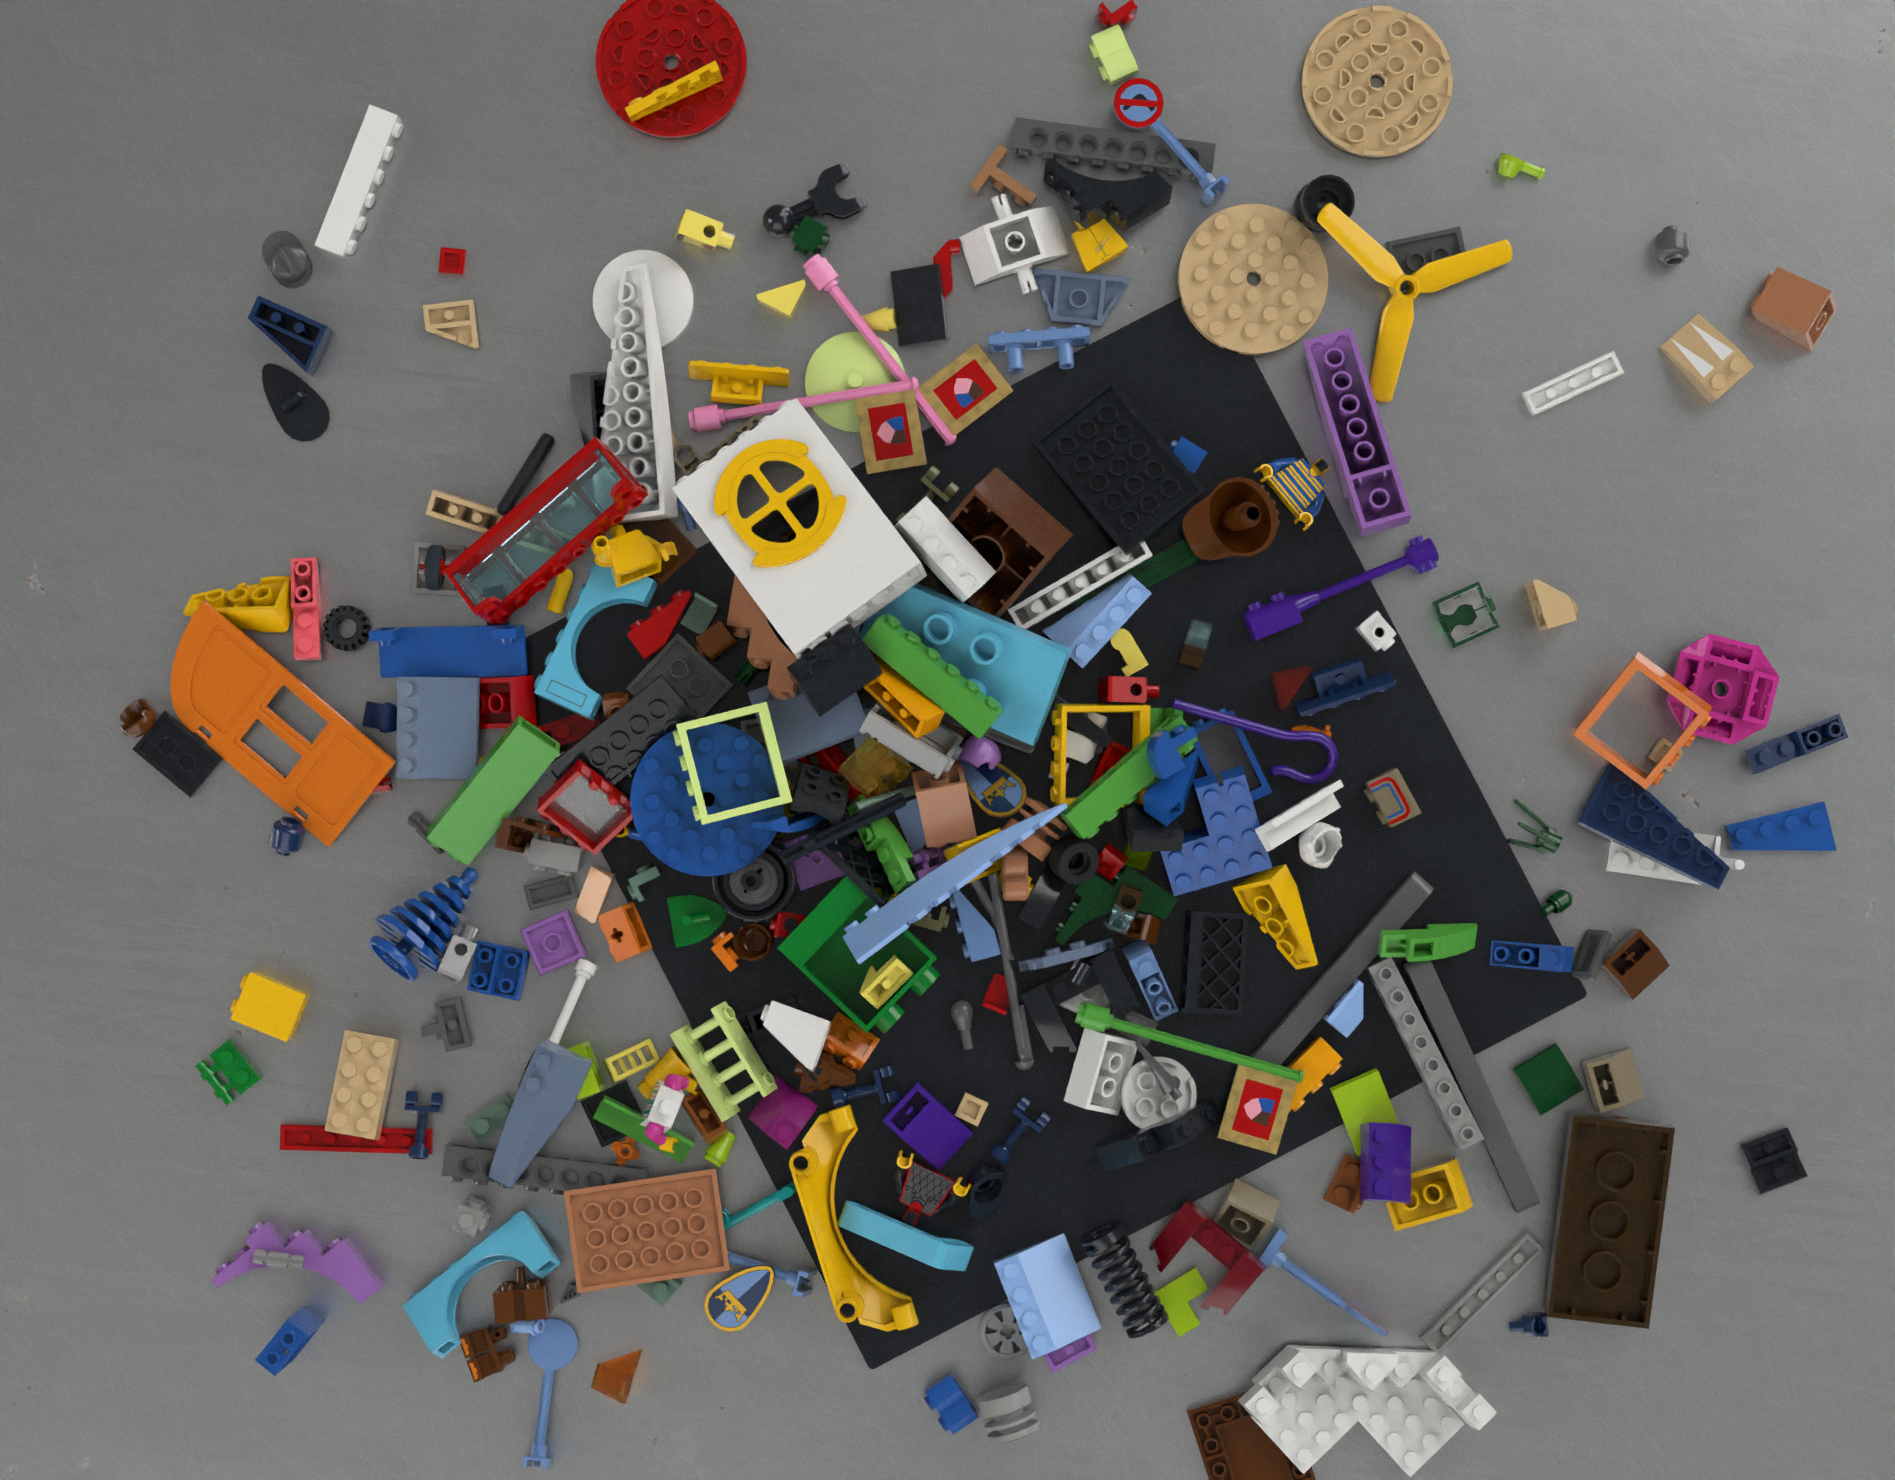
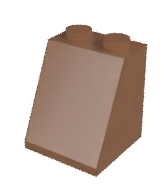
M1777 267L1774 273H1770L1766 278L1765 288L1761 295L1758 294L1754 298L1751 305L1753 315L1756 320L1812 352L1837 310L1832 291Z
M961 762L954 763L948 774L943 771L938 779L934 778L936 774L932 775L926 770L911 772L927 848H940L947 843H963L976 838L977 834Z

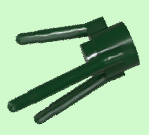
M1515 799L1514 803L1544 829L1539 832L1522 822H1518L1517 825L1537 837L1536 843L1539 845L1512 838L1507 840L1508 843L1533 849L1542 854H1545L1546 851L1554 854L1558 850L1563 837L1556 834L1557 830L1549 826L1525 804Z

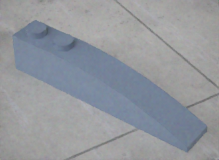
M550 1040L537 1044L507 1117L488 1177L509 1188L513 1187L535 1155L543 1148L551 1134L556 1131L561 1121L574 1107L592 1061Z

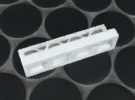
M1341 780L1320 789L1254 829L1266 851L1268 852L1341 808L1333 794L1344 787Z

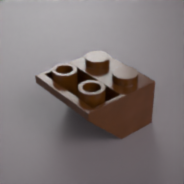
M1635 928L1604 956L1601 967L1632 1000L1670 966L1655 944L1641 929Z

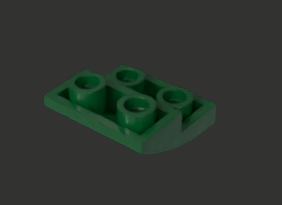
M1556 1043L1513 1068L1521 1086L1527 1092L1540 1116L1584 1090Z

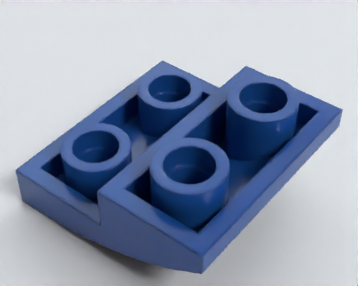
M477 940L467 990L520 1001L530 958L529 951Z

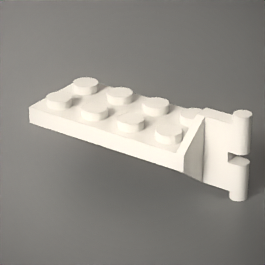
M1694 833V836L1704 846H1708L1719 857L1720 836ZM1610 841L1606 871L1702 885ZM1719 857L1731 870H1741L1745 866L1743 860Z

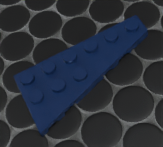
M1608 764L1578 821V825L1718 892L1730 867L1708 846H1704L1694 836L1695 834L1688 828L1686 829L1677 820V817L1649 791H1646L1613 764Z

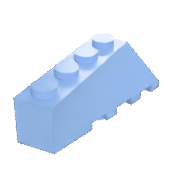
M1128 573L1042 631L1052 641L1072 649L1070 658L1081 668H1084L1152 593Z

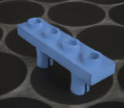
M1072 325L1065 329L1047 327L1041 331L1022 329L1017 333L997 331L993 335H988L989 354L1007 352L1010 373H1021L1024 371L1022 351L1052 348L1058 349L1060 369H1071L1074 367L1073 347L1088 346L1090 343L1089 327H1083L1082 325Z

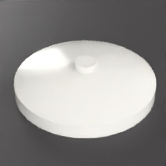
M635 250L624 253L612 260L602 270L596 281L593 291V309L597 322L604 333L611 340L614 339L616 329L614 319L615 313H618L619 308L617 297L621 269L625 266L646 263L661 348H664L681 336L691 320L694 309V294L691 283L684 270L673 259L662 253L650 250Z

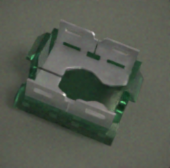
M1479 581L1432 602L1452 648L1499 628L1498 622L1492 613L1497 609L1491 596H1484Z

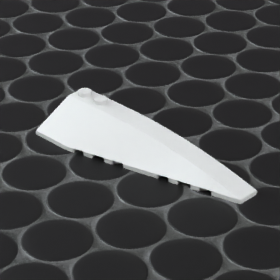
M641 263L625 266L621 269L617 297L619 308L618 313H615V336L611 340L610 347L613 351L611 362H608L603 398L605 408L599 426L602 428L600 440L608 446L649 494L642 504L626 514L620 523L656 521L678 517L677 495L672 489L676 486L660 336L647 264ZM606 462L593 474L595 505L602 513L615 502L610 496V491L621 480L609 462Z

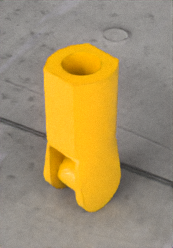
M566 568L563 573L558 575L546 610L562 615L569 594L568 591L574 579L573 572L570 569Z

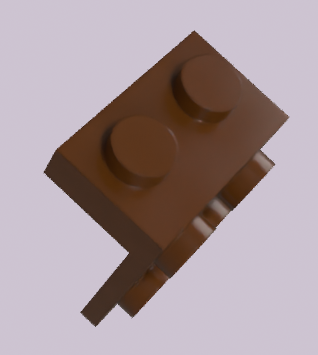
M514 815L513 819L503 817L501 826L496 833L495 847L524 853L526 843H531L534 832L562 839H568V836L561 833L555 825Z

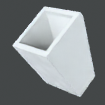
M771 1001L770 1006L765 1005L760 1018L764 1021V1027L809 1071L814 1072L831 1027V1022L775 1001Z

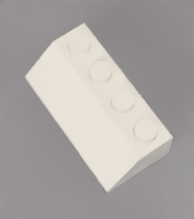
M927 496L894 526L907 545L961 603L972 596L996 573L990 564Z

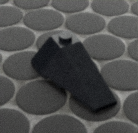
M607 371L570 374L572 403L584 446L594 437L599 440L601 437L602 428L599 426L600 419L604 415L605 404H603Z

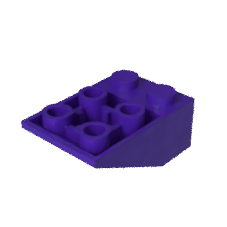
M918 1081L883 1118V1122L938 1170L973 1134L968 1127Z

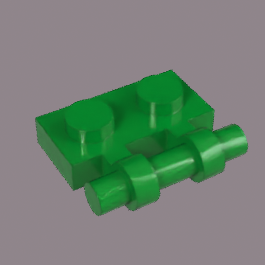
M231 1039L209 1055L214 1061V1065L209 1067L204 1060L196 1065V1068L201 1073L200 1077L204 1082L207 1080L215 1090L214 1095L218 1099L221 1098L226 1106L235 1100L229 1091L235 1088L241 1095L262 1079ZM219 1070L229 1080L225 1085L215 1075Z

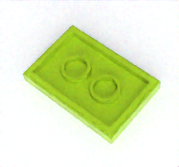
M1377 1068L1330 1088L1357 1156H1360L1361 1124L1368 1122L1399 1124Z

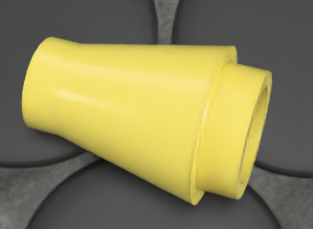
M884 307L861 316L872 331L891 332V329L897 328L894 308L888 309V307Z

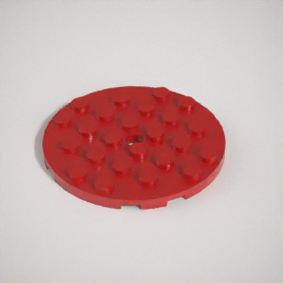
M627 0L611 19L607 21L602 30L596 51V72L606 101L624 122L636 130L651 136L683 138L708 130L730 112L744 87L747 73V54L738 25L728 11L714 0ZM670 56H674L679 60V64L670 70L665 66V60ZM716 60L723 81L631 122L625 109L629 106L630 101L639 97L645 98L652 94L654 90L665 87Z

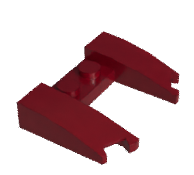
M1188 1200L1155 1239L1149 1249L1150 1251L1155 1249L1161 1263L1157 1265V1268L1162 1273L1192 1237L1230 1270L1200 1307L1206 1310L1209 1309V1306L1224 1309L1223 1314L1227 1315L1267 1266L1192 1201Z

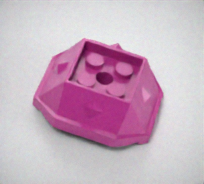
M1707 634L1679 651L1672 676L1712 706L1709 713L1712 717L1703 729L1698 727L1693 734L1734 745L1767 727L1780 678L1759 646L1714 634ZM1718 682L1725 688L1724 694L1721 697L1716 695L1714 687ZM1668 692L1666 701L1683 732L1696 717L1697 713Z

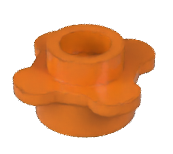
M627 1136L620 1142L614 1141L612 1143L611 1150L616 1154L617 1164L624 1165L626 1161L639 1158L640 1152L636 1150L635 1139ZM623 1149H628V1152L624 1153Z

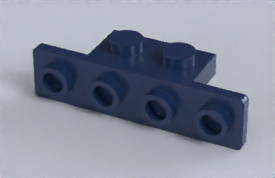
M1358 657L1313 672L1312 677L1317 695L1297 701L1294 705L1300 717L1313 716L1318 711L1327 708H1337L1342 703L1351 700H1361L1366 695L1375 692H1385L1390 687L1396 686V681L1389 671L1366 678L1363 662Z

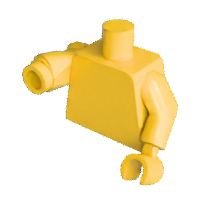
M616 525L611 528L609 532L612 539L608 540L605 536H598L591 545V550L595 555V563L600 567L611 568L617 588L661 572V557H663L664 561H668L669 555H678L674 542L662 544L648 535L644 536L637 529L626 533L623 525Z

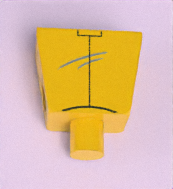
M1105 218L1088 229L1075 222L1079 230L1071 235V240L1085 273H1092L1128 250L1127 243Z

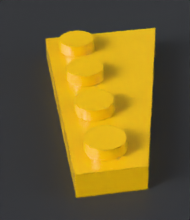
M716 60L665 87L654 90L652 94L645 98L639 97L630 101L629 106L625 109L631 122L723 81Z

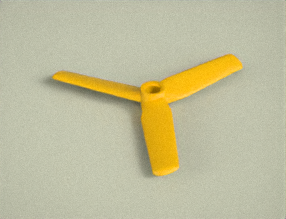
M1328 203L1321 209L1317 217L1318 223L1375 281L1388 286L1391 294L1382 311L1370 377V386L1375 401L1386 403L1390 402L1393 398L1414 321L1413 299L1419 293H1434L1509 263L1512 260L1513 253L1511 244L1507 239L1427 263L1413 274L1406 275L1392 254L1333 203ZM1407 281L1409 288L1406 293L1402 294L1400 286L1402 282Z

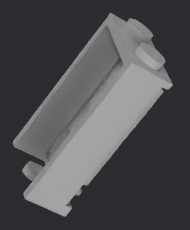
M879 702L869 712L859 730L863 734L865 732L871 734L870 737L877 738L878 742L932 775L936 774L934 777L936 779L940 777L943 771L948 774L963 750L959 745L964 738L942 724H939L938 729L916 739Z

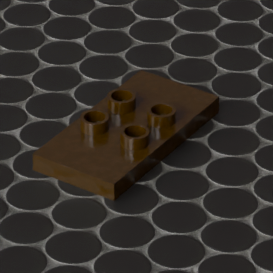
M1570 1113L1544 1310L1547 1317L1649 1329L1675 1128L1672 1125Z

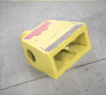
M686 209L681 216L674 238L713 251L717 245L731 249L735 235L722 231L724 223ZM703 230L711 231L712 237H706Z

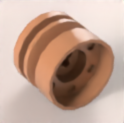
M1026 796L1025 803L1031 809L1029 812H1026L1020 808L1019 813L1022 815L1023 820L1050 808L1042 802ZM1057 815L1044 826L1038 828L1019 845L1043 862L1051 851V846L1045 841L1047 836L1059 840L1061 837L1052 831L1053 828L1056 826L1065 832L1068 827ZM1010 817L1001 830L1020 821Z

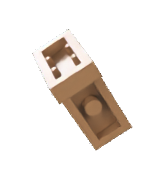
M999 144L970 184V190L979 195L990 179L993 181L991 185L1002 193L1004 191L1010 193L1013 196L1011 199L1021 207L1026 205L1031 208L1036 201L1037 195L998 168L1007 156V149Z

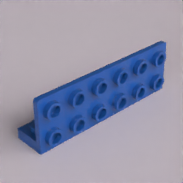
M525 625L379 627L369 631V641H378L380 674L382 678L527 675Z

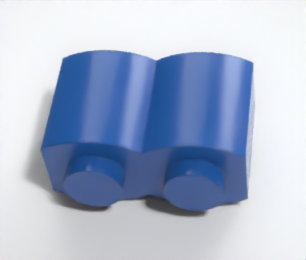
M949 1373L925 1389L927 1396L924 1397V1400L931 1410L936 1408L941 1417L938 1418V1421L946 1432L950 1430L952 1434H955L979 1418L977 1411L952 1373Z

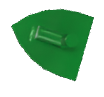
M680 895L667 898L676 948L688 946L709 937L722 925L728 915L718 903L705 897Z

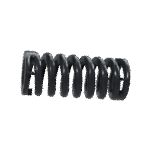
M1113 1221L1099 1226L1086 1234L1080 1240V1244L1084 1251L1086 1250L1085 1254L1088 1257L1097 1256L1113 1245L1121 1244L1117 1249L1096 1258L1091 1266L1094 1269H1100L1122 1256H1127L1123 1261L1110 1265L1099 1272L1098 1279L1106 1281L1122 1273L1127 1268H1133L1129 1273L1118 1276L1106 1283L1104 1291L1112 1293L1128 1285L1133 1280H1139L1136 1284L1116 1292L1110 1298V1303L1113 1305L1127 1301L1117 1308L1116 1314L1119 1317L1131 1314L1123 1320L1122 1326L1129 1328L1125 1330L1127 1336L1134 1339L1145 1336L1164 1325L1169 1319V1315L1163 1304H1161L1160 1298L1154 1295L1155 1288L1152 1284L1148 1283L1149 1276L1146 1272L1142 1271L1143 1264L1136 1259V1251L1130 1248V1239L1127 1236H1123L1126 1233L1120 1221ZM1139 1292H1145L1142 1296L1129 1300ZM1151 1303L1148 1308L1135 1312L1145 1304ZM1148 1322V1326L1144 1327L1141 1330H1137L1139 1327Z

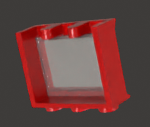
M580 759L545 794L538 798L537 811L540 816L547 821L550 820L558 827L561 833L566 836L569 835L577 841L583 850H588L594 855L633 819L630 798Z

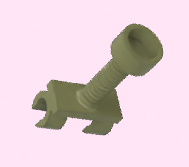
M933 465L920 479V482L928 488V492L924 494L925 496L920 501L926 496L930 501H933L934 497L937 496L947 504L957 493L959 487L952 482L942 493L932 484L940 474V471ZM902 512L896 521L899 522L906 514Z

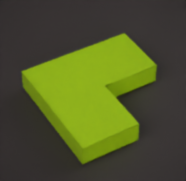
M1195 1266L1157 1289L1154 1295L1160 1298L1161 1304H1163L1169 1315L1168 1320L1179 1337L1201 1324L1188 1302L1209 1289Z

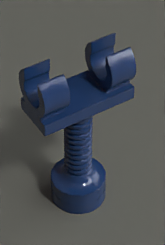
M892 1065L874 1069L875 1082L871 1083V1085L852 1088L849 1091L842 1090L840 1087L830 1089L835 1109L844 1107L845 1102L848 1099L850 1100V1098L862 1097L872 1094V1092L879 1093L882 1105L901 1100L899 1090L883 1093L880 1078L894 1075Z
M407 1091L404 1110L408 1113H417L418 1115L415 1133L416 1141L413 1146L409 1147L408 1158L426 1160L429 1155V1148H426L424 1145L425 1128L427 1125L426 1118L428 1114L441 1115L443 1095L442 1093H432L431 1107L417 1106L418 1093L416 1091Z
M1024 1095L1011 1110L1020 1118V1122H1018L1003 1144H995L989 1152L1003 1164H1006L1011 1158L1009 1149L1013 1147L1014 1143L1021 1137L1020 1135L1024 1133L1023 1131L1028 1126H1031L1040 1133L1051 1119V1116L1044 1111L1035 1122L1022 1114L1031 1103Z

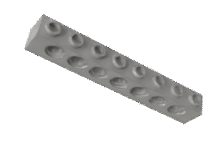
M1383 957L1369 964L1366 970L1456 1147L1464 1150L1483 1140L1484 1137L1392 957Z

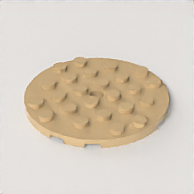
M1389 6L1353 9L1328 23L1311 44L1303 64L1301 76L1304 105L1310 119L1319 132L1342 150L1371 158L1398 155L1413 149L1426 140L1445 116L1453 90L1450 58L1443 42L1435 31L1412 13H1406ZM1375 75L1382 77L1384 80L1383 87H1372L1370 78Z
M1263 204L1236 205L1210 216L1189 238L1178 266L1177 279L1181 303L1191 323L1205 338L1215 345L1238 352V354L1259 355L1276 352L1295 343L1317 321L1324 307L1328 292L1327 263L1315 236L1293 215L1276 207ZM1247 274H1258L1259 284L1256 286L1250 285L1246 279Z

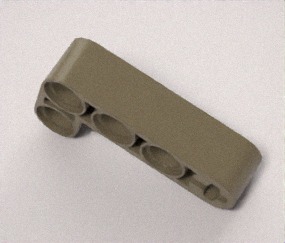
M754 415L702 458L692 446L681 443L673 449L674 461L684 474L689 476L696 471L699 464L713 459L721 448L732 445L733 441L746 429L749 431L754 429V424L756 422L759 423L765 416ZM685 449L691 451L689 461L681 462L678 460L680 451Z

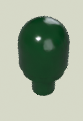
M1560 889L1548 897L1546 900L1547 904L1541 907L1540 910L1544 916H1548L1552 912L1555 914L1561 913L1572 905L1573 896L1568 890Z

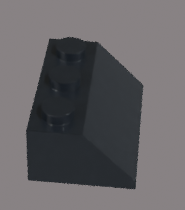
M851 624L787 667L792 682L819 717L883 674L867 645Z

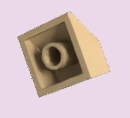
M1538 579L1524 584L1539 632L1577 620L1576 615L1579 614L1578 607L1574 600L1571 601L1569 595Z

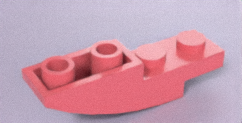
M317 558L291 559L294 660H321V638H323Z

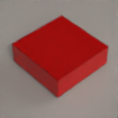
M441 247L438 272L440 274L465 276L467 250Z

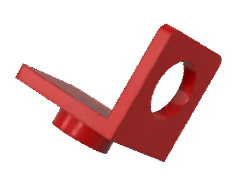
M785 911L780 912L771 919L769 930L774 931L773 937L778 938V936L787 938L791 933L785 930V921L794 918L800 925L806 916Z
M995 973L982 1006L1006 1015L1010 1003L1005 976Z

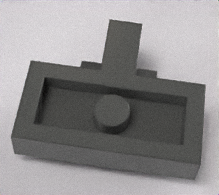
M460 997L435 1002L437 1017L432 1018L433 1024L420 1027L422 1037L436 1034L437 1040L443 1039L446 1052L470 1047L471 1041Z

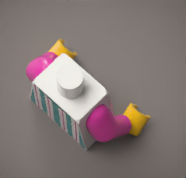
M669 1074L664 1081L659 1079L656 1081L640 1125L646 1127L645 1135L659 1145L660 1150L670 1153L675 1152L673 1151V1144L678 1143V1139L666 1136L664 1133L671 1129L684 1097L682 1089L694 1095L698 1093L695 1089L699 1083L696 1078L690 1075L685 1077Z

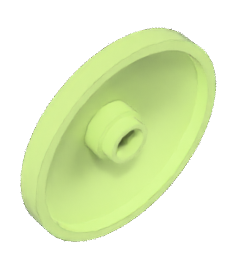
M860 332L838 334L825 341L812 355L805 374L807 396L897 382V379ZM878 337L881 343L885 346L888 352L892 355V357L904 371L903 364L895 350L887 342ZM854 399L811 406L817 416L834 429L847 433H860Z

